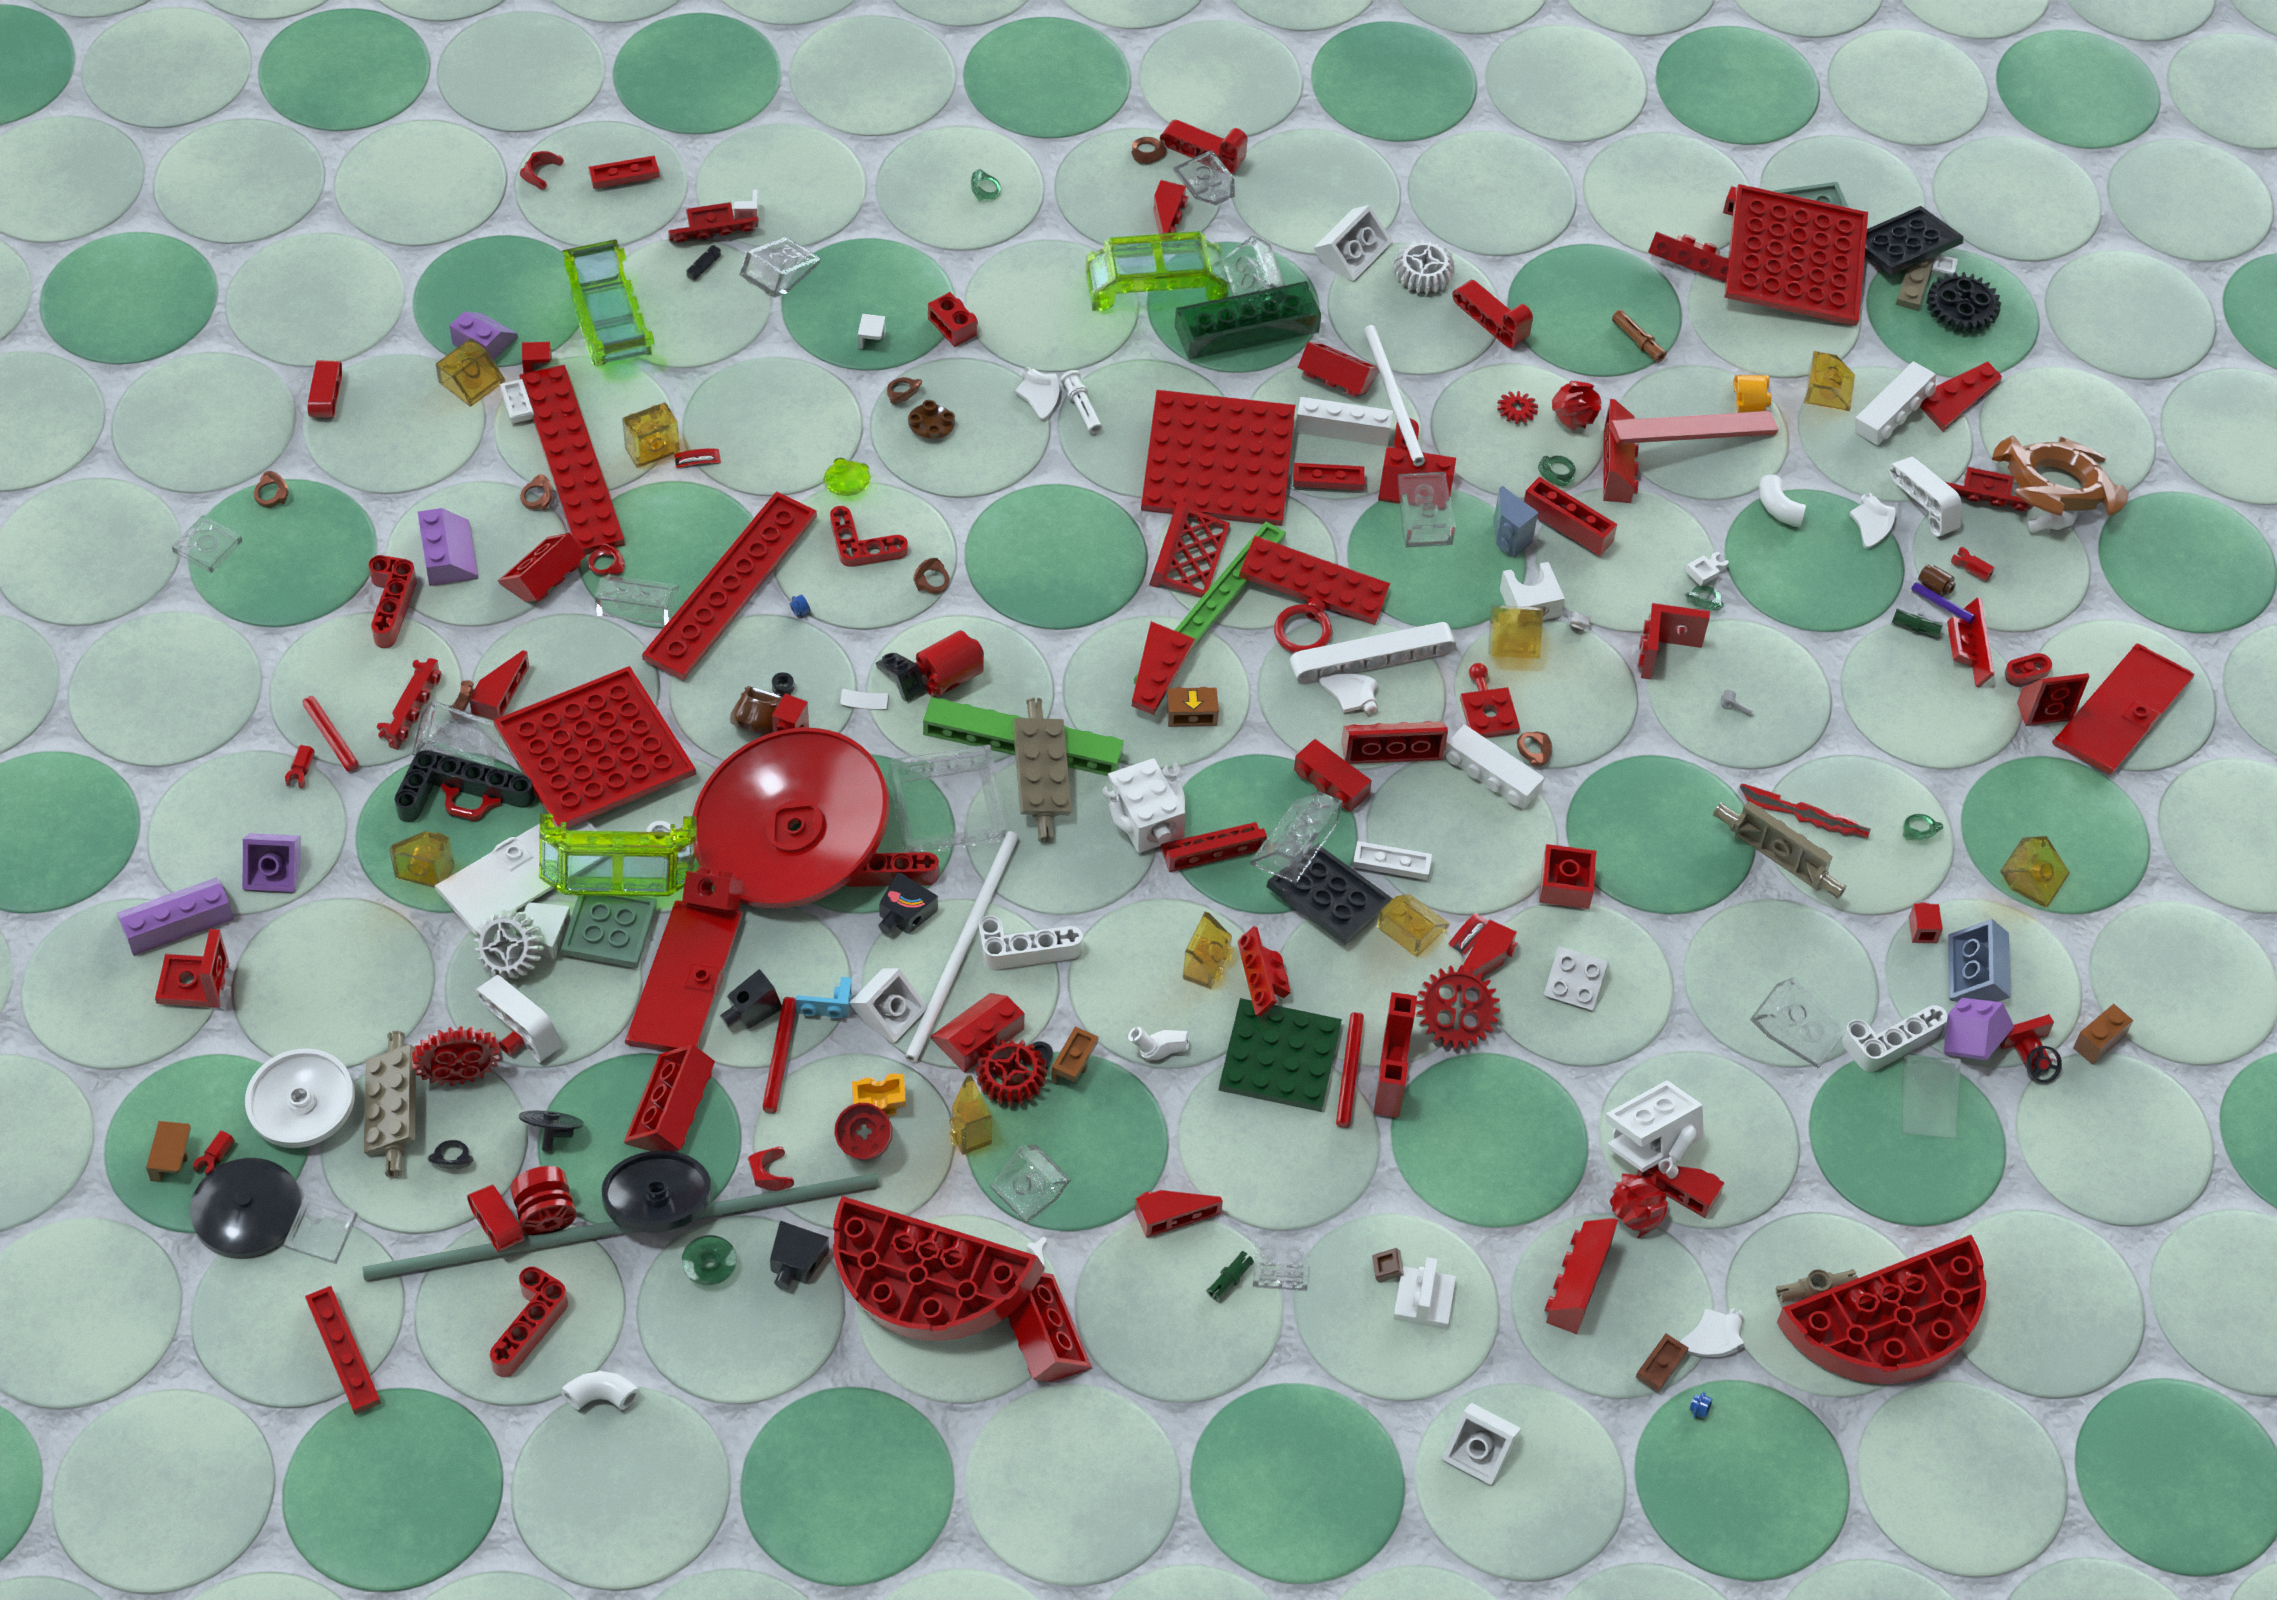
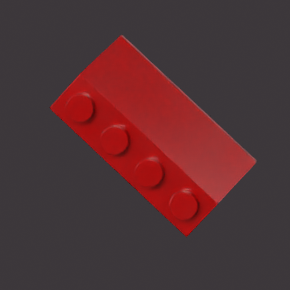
M1610 399L1603 433V501L1631 503L1633 494L1638 493L1639 481L1635 480V476L1638 475L1639 462H1635V458L1638 457L1639 444H1617L1609 424L1612 420L1635 419V416L1615 399Z
M1432 721L1343 726L1341 742L1344 760L1349 764L1443 760L1448 727L1443 722Z
M694 1044L659 1054L624 1143L648 1151L674 1152L680 1150L685 1144V1137L689 1126L694 1121L697 1106L703 1098L705 1086L712 1076V1068L715 1061Z
M1608 1218L1584 1221L1581 1231L1575 1229L1570 1245L1574 1246L1572 1253L1566 1252L1562 1267L1566 1268L1563 1275L1558 1273L1553 1289L1557 1290L1555 1297L1549 1296L1544 1309L1545 1312L1549 1313L1546 1323L1574 1334L1578 1333L1611 1247L1618 1219Z
M1043 1272L1029 1296L1008 1315L1009 1324L1018 1340L1019 1349L1023 1353L1028 1365L1030 1375L1034 1380L1053 1382L1087 1371L1092 1366L1054 1275Z

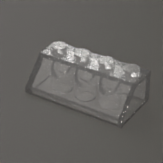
M1316 792L1294 800L1267 837V840H1265L1254 855L1250 865L1296 883L1339 823L1342 800L1322 792Z

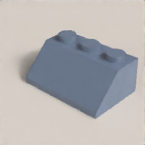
M1990 919L1948 934L1949 999L1957 1002L1961 998L1999 1002L2011 998L2009 932L1996 921Z

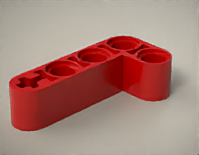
M1175 119L1168 124L1160 135V140L1165 142L1168 149L1230 174L1238 169L1247 153V135L1238 128L1231 129L1225 139Z
M1472 279L1452 292L1453 300L1457 306L1506 347L1513 348L1530 336L1533 314L1525 304H1520L1510 310L1477 281Z
M377 555L370 559L368 567L372 583L377 587L384 588L374 614L371 629L375 645L380 648H389L397 640L417 584L414 565L410 560Z
M930 852L875 853L868 864L845 886H890L898 872L921 886L932 885L939 878V860L935 854Z
M535 1266L523 1269L519 1275L521 1293L530 1302L490 1350L489 1356L493 1372L500 1377L511 1376L519 1368L568 1307L565 1285ZM530 1282H538L534 1286L527 1285ZM554 1295L560 1296L558 1299L555 1300L549 1299L551 1296ZM536 1316H543L540 1320H532ZM518 1337H526V1339L522 1341L515 1340Z

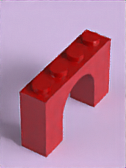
M1391 992L1373 1114L1397 1118L1400 1116L1407 1078L1408 1052L1417 1003V996Z

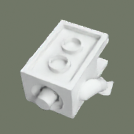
M1154 758L1108 773L1113 791L1108 792L1105 786L1102 790V795L1110 802L1108 806L1114 824L1128 834L1138 853L1161 846V844L1184 838L1185 795L1181 781L1177 780V775L1180 773V767L1177 763H1173L1174 774L1169 773L1167 765L1163 768L1162 773Z
M1669 1081L1657 1085L1606 1113V1122L1614 1127L1613 1137L1615 1138L1607 1143L1608 1148L1642 1172L1658 1164L1659 1170L1663 1174L1666 1173L1670 1179L1675 1178L1678 1174V1168L1675 1165L1676 1161L1681 1160L1689 1146L1704 1138L1703 1105Z

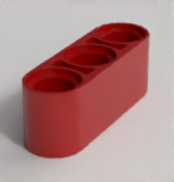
M316 361L308 398L307 410L309 417L334 418L342 380L341 361Z
M493 1184L467 1195L472 1213L497 1252L524 1242L520 1225Z

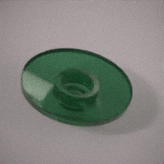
M705 1235L694 1239L686 1246L682 1254L684 1273L690 1280L701 1285H715L725 1281L731 1276L737 1263L736 1252L731 1243L715 1235ZM708 1262L714 1263L713 1266H705V1264Z

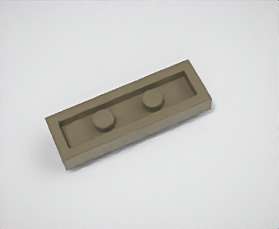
M1931 257L1907 268L1896 305L1918 311L1934 258Z

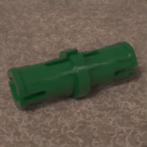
M1896 609L1892 620L1893 624L1911 629L1914 633H1924L1937 639L1943 626L1942 623L1923 618L1921 614L1917 616Z
M1241 1251L1228 1267H1224L1221 1270V1275L1207 1288L1206 1292L1210 1297L1215 1293L1213 1300L1219 1302L1232 1286H1237L1240 1282V1277L1254 1264L1251 1256L1247 1259L1245 1258L1248 1253Z

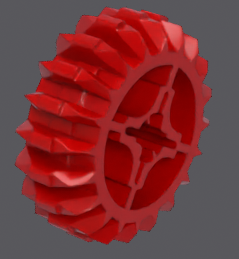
M1012 1037L1010 1043H1005L1001 1039L1000 1046L992 1043L990 1050L984 1049L983 1057H979L977 1061L976 1076L978 1077L977 1084L981 1086V1092L983 1095L988 1094L990 1102L997 1098L999 1106L1006 1101L1011 1108L1013 1102H1018L1022 1106L1023 1099L1031 1102L1033 1100L1032 1094L1039 1096L1040 1088L1045 1086L1047 1069L1045 1068L1046 1061L1042 1058V1053L1040 1050L1035 1051L1033 1044L1025 1047L1023 1039L1017 1044ZM1020 1061H1023L1026 1064H1028L1032 1071L1027 1070V1067L1022 1066ZM990 1073L996 1075V1078L1001 1079L1002 1084L996 1082Z

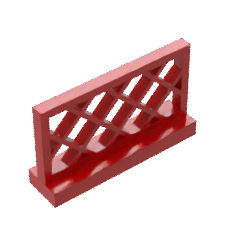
M1178 499L1149 585L1158 588L1159 584H1163L1202 598L1209 590L1230 523L1186 508L1187 502ZM1187 517L1196 519L1200 525L1190 527L1186 520ZM1216 526L1223 529L1220 534L1213 535L1209 527ZM1204 530L1208 538L1199 541L1194 532ZM1189 535L1194 543L1185 545L1180 537ZM1212 543L1216 551L1207 553L1203 545ZM1198 548L1202 556L1193 559L1188 550ZM1183 552L1188 561L1178 563L1174 555ZM1206 561L1210 569L1201 571L1197 563ZM1192 566L1196 574L1187 577L1182 568ZM1177 571L1182 579L1174 580L1167 576L1168 573ZM1200 579L1204 589L1194 587L1191 581Z

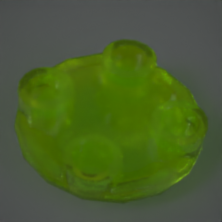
M836 458L833 461V465L826 470L823 480L825 487L830 492L841 496H851L864 491L870 483L871 476L867 464L847 461L844 458Z

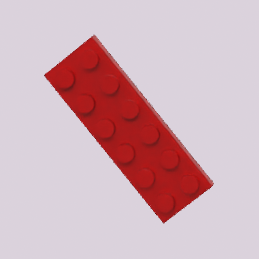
M1255 535L1239 574L1240 578L1308 601L1310 598H1317L1330 610L1376 625L1390 586L1389 582Z

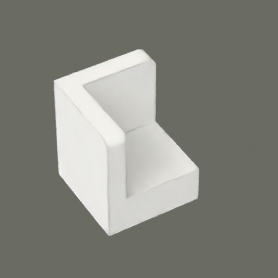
M753 190V201L734 202L735 220L758 216L757 190Z
M862 314L858 331V349H863L865 338L884 339L886 332L885 316Z

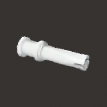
M1070 370L1062 375L1060 381L1068 390L1069 400L1075 402L1088 428V432L1096 434L1102 430L1103 426L1099 422L1094 408L1087 397L1088 389L1082 384L1079 371Z

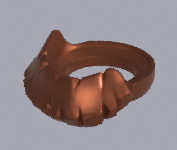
M1141 137L1132 143V156L1136 162L1141 164L1160 160L1167 152L1165 142L1153 137ZM1151 144L1155 149L1151 152H1143L1138 149V146Z
M902 377L891 381L886 390L890 403L897 405L913 397L918 392L922 380ZM904 382L910 385V388L905 392L892 391V387L898 383Z
M266 471L261 476L260 482L254 490L256 502L262 507H273L279 503L285 504L289 491L286 482L283 481L284 479L276 472ZM270 484L278 485L276 495L272 499H260L259 492L264 486Z
M537 475L532 479V482L522 489L520 500L524 507L531 510L539 508L546 510L552 500V488L549 479L545 475ZM531 488H544L545 493L537 501L528 502L525 500V495Z
M938 558L924 560L915 570L916 573H914L913 581L918 591L925 590L931 594H939L947 589L950 578L948 572L944 569L943 563ZM928 570L940 572L944 577V584L939 587L930 585L924 573Z
M470 680L461 682V692H459L458 698L452 706L448 705L455 718H459L464 713L471 699L474 683Z
M1539 731L1525 732L1517 739V748L1520 754L1531 762V766L1545 765L1552 755V742L1546 733ZM1531 738L1532 741L1536 742L1541 748V753L1534 754L1528 751L1524 745V739Z

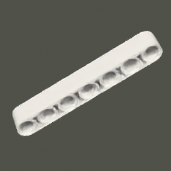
M1440 622L1302 650L1294 653L1289 660L1299 683L1319 681L1320 678L1330 675L1353 674L1445 655L1452 652L1457 644L1449 624Z

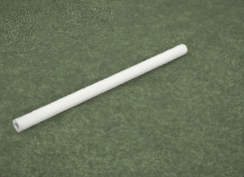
M1369 325L1364 330L1413 464L1420 466L1425 462L1424 456L1376 328L1373 325Z

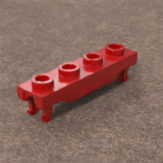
M428 658L426 662L413 661L414 675L392 711L394 717L392 723L381 722L377 724V729L381 730L378 737L381 739L386 738L389 741L388 745L390 748L398 750L401 743L407 740L410 727L413 722L416 723L418 721L422 706L427 704L430 699L431 690L434 685H438L442 673L439 670L438 660Z

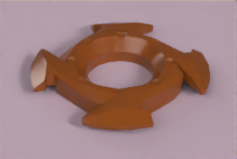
M2012 435L2002 440L1994 449L1992 460L2009 462L2007 468L2020 486V488H2016L2014 494L2046 512L2062 516L2063 510L2096 509L2097 505L2103 502L2107 515L2113 516L2120 512L2128 501L2129 491L2123 485L2118 486L2114 484L2097 463L2105 462L2106 457L2096 450L2075 441L2059 437L2058 442H2042L2022 446L2017 438ZM2043 466L2063 469L2076 476L2082 483L2083 488L2074 489L2052 483L2038 474L2035 469Z

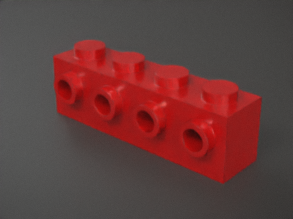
M1538 477L1526 490L1524 502L1538 512L1537 518L1595 554L1601 556L1614 542L1617 523L1543 478Z

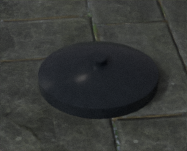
M673 1151L643 1152L624 1159L608 1172L602 1184L603 1206L609 1217L625 1228L649 1233L670 1231L691 1223L705 1211L711 1199V1180L705 1167L688 1155Z
M261 1158L237 1159L215 1168L199 1183L193 1194L190 1206L191 1222L199 1240L214 1253L234 1259L255 1258L277 1249L294 1233L302 1214V1198L293 1176L279 1164Z

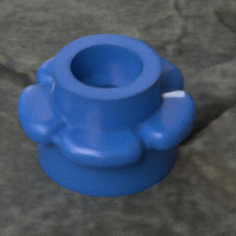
M802 594L797 597L792 596V602L789 603L791 610L796 616L800 614L803 618L806 617L805 614L811 611L807 600Z
M1705 1392L1700 1396L1695 1395L1692 1400L1690 1410L1694 1411V1418L1698 1416L1705 1419L1710 1410L1713 1398L1706 1396Z

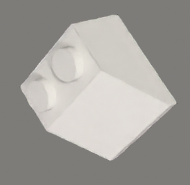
M883 968L849 1002L866 1025L893 1043L927 1009V1005L900 968Z
M1471 1403L1463 1411L1442 1460L1492 1485L1509 1456L1521 1428Z

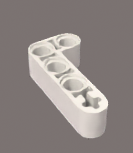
M1908 457L1889 465V475L1892 481L1929 511V527L1934 536L1939 537L1960 528L1962 504L1959 494L1914 457Z
M988 915L979 922V945L984 966L990 970L1072 960L1078 958L1082 953L1083 934L1079 928L1074 926L1004 935L999 918Z
M495 975L475 989L480 1002L523 1037L529 1053L538 1063H541L562 1047L550 1017L502 977Z
M1932 1005L1877 1035L1865 1021L1855 1019L1848 1023L1842 1044L1864 1071L1874 1072L1938 1038L1942 1033L1948 1016L1942 1007Z

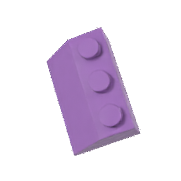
M443 508L418 511L429 586L478 579L469 520Z

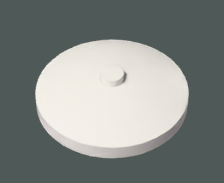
M308 1048L286 1051L268 1060L253 1075L245 1095L246 1113L254 1130L266 1141L287 1148L311 1146L326 1140L344 1125L353 1108L355 1098L354 1085L347 1068L333 1055L321 1050Z

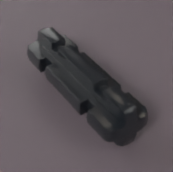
M711 245L706 250L707 252H704L693 263L694 265H691L686 270V276L696 280L721 256V249Z

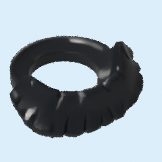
M448 1140L436 1147L434 1153L428 1156V1161L442 1169H460L469 1166L474 1161V1158L470 1155L466 1144L458 1140ZM454 1145L463 1150L456 1160H445L441 1155V1151L447 1146Z

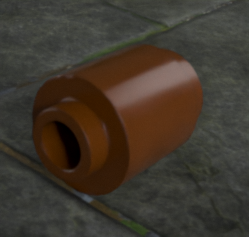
M1927 564L1918 577V581L1922 582L1924 587L1942 597L1950 595L1956 585L1954 582L1955 577L1936 565L1931 566Z

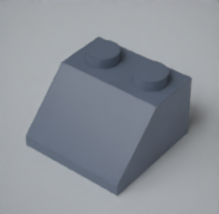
M1504 486L1499 488L1494 514L1496 545L1503 552L1508 553L1514 558L1533 542L1538 512Z

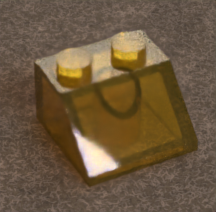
M471 338L436 363L438 382L470 407L497 388L499 384L505 382L504 376L487 350Z
M1814 351L1808 371L1804 403L1850 411L1855 374L1837 355Z
M424 831L391 845L389 849L395 878L435 888L436 884L450 877L455 866L450 838L442 833Z
M2047 836L2023 837L2000 871L2013 891L2042 907L2049 906L2070 874Z
M1407 894L1397 895L1380 911L1377 928L1417 958L1449 927L1450 923L1414 896Z
M1204 912L1185 951L1183 979L1212 989L1215 981L1219 982L1225 969L1223 964L1225 961H1230L1234 947L1231 946L1232 935L1209 912Z
M972 1075L966 1076L953 1103L952 1118L949 1119L952 1129L949 1132L950 1140L954 1147H959L962 1155L992 1144V1116Z

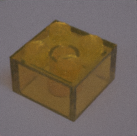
M666 402L622 418L625 449L636 468L680 452L678 421Z
M1491 605L1488 654L1491 657L1540 659L1543 610L1540 607Z

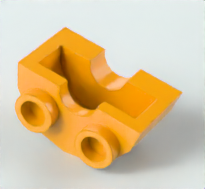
M1768 375L1734 376L1733 385L1734 392H1736L1737 413L1766 411V406H1771V393H1767L1769 388Z
M904 1073L888 1074L883 1081L878 1082L870 1077L862 1078L859 1081H852L853 1104L859 1102L871 1103L882 1109L888 1117L896 1115L898 1108L906 1107Z

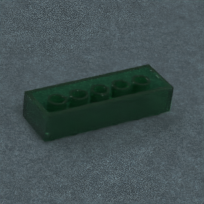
M1307 281L1178 307L1175 313V329L1188 360L1319 333L1321 312Z

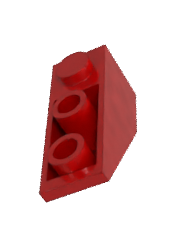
M1160 180L1154 194L1153 212L1162 248H1167L1169 241L1174 240L1176 234L1175 226L1176 224L1180 225L1183 214L1182 209L1187 208L1189 196H1186V186Z

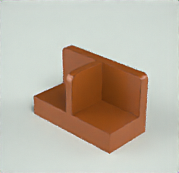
M1075 1026L1052 1065L1051 1082L1057 1084L1060 1077L1076 1082L1080 1073L1086 1072L1088 1059L1098 1044L1099 1036Z
M158 1121L146 1166L150 1181L162 1182L164 1172L179 1173L182 1162L188 1161L189 1156L186 1146L191 1131L190 1124Z

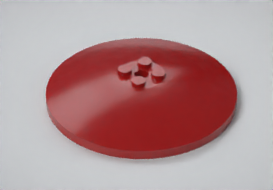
M808 727L791 728L757 738L725 759L702 788L695 803L691 821V841L696 860L700 867L712 869V874L719 875V871L734 873V878L744 879L740 902L749 906L772 909L789 908L826 897L851 881L868 864L883 839L890 810L889 792L884 775L874 758L864 747L853 739L831 730ZM794 824H802L798 830L790 831Z

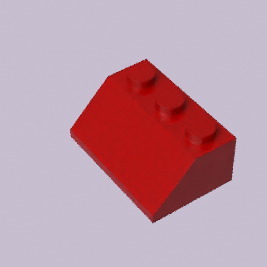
M1307 342L1297 367L1304 371L1303 375L1312 379H1316V376L1325 379L1324 384L1334 388L1337 385L1344 387L1345 393L1355 397L1358 394H1366L1380 373L1377 366L1320 342Z
M1386 447L1378 501L1448 511L1456 457L1422 452L1425 462L1420 466H1415L1409 450Z
M570 533L549 536L504 574L498 582L525 602H539L548 595L547 591L552 586L556 587L565 580L564 575L575 571L581 566L580 561L586 557V554Z
M989 993L932 1034L930 1039L965 1073L978 1064L977 1061L979 1057H983L984 1049L990 1050L992 1043L1000 1046L1001 1039L1006 1043L1023 1031L1025 1013L1008 996Z

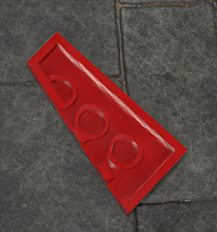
M1987 361L1937 385L1933 395L1927 397L1921 403L1920 408L1944 432L1950 423L1958 420L1965 410L1970 409L1980 397L1983 398L2001 382L2002 375Z
M1150 621L1133 693L1132 707L1152 715L1155 714L1167 693V688H1170L1192 650L1195 638Z

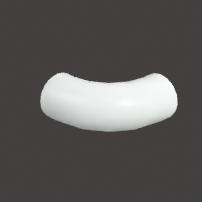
M1770 474L1763 476L1759 483L1760 500L1768 513L1780 522L1800 528L1805 512V504L1794 502L1784 495L1783 481L1780 477Z
M597 1371L582 1374L568 1382L561 1388V1393L566 1401L576 1410H580L585 1404L598 1399L608 1400L620 1410H624L635 1402L640 1394V1389L619 1374Z

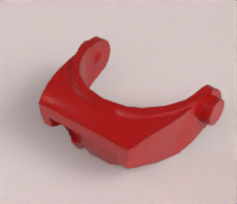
M549 151L533 152L525 163L524 168L520 170V176L528 183L535 185L541 190H545L547 183L533 173L534 170L544 164L561 166L564 159L562 156Z
M777 1146L759 1151L748 1157L755 1186L768 1191H780L789 1189L794 1185L792 1177H779L764 1170L768 1163L785 1155L783 1147Z

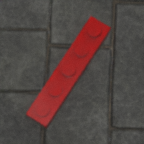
M332 1286L306 1295V1302L354 1415L381 1404Z

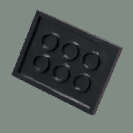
M1919 206L1868 228L1865 256L1893 275L1963 244L1964 236L1931 212Z
M1316 842L1312 843L1271 877L1266 885L1269 890L1344 945L1389 908L1393 901L1392 897Z

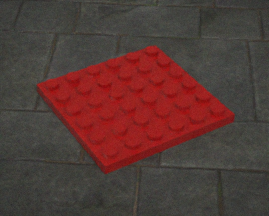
M1738 184L1735 191L1724 298L1856 326L1859 322L1868 212Z
M1156 390L1141 511L1173 514L1179 499L1187 502L1186 508L1218 519L1259 524L1268 522L1272 525L1282 526L1296 405Z
M630 666L493 720L495 729L523 775L531 779L534 793L558 832L696 775L695 766Z

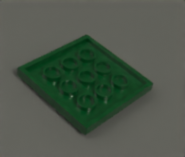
M1240 998L1218 1091L1322 1112L1342 1019L1273 1005L1266 1013L1259 1017L1255 1015L1252 1000Z

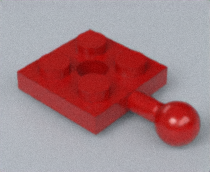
M1482 663L1471 665L1468 672L1469 677L1476 682L1478 691L1461 693L1460 702L1467 726L1484 738L1519 733L1520 726L1509 687L1488 690L1485 680L1488 676L1487 667ZM1492 710L1496 713V716L1488 717L1484 714V711Z

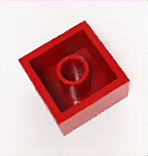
M1546 844L1542 860L1539 903L1589 909L1594 893L1597 850Z

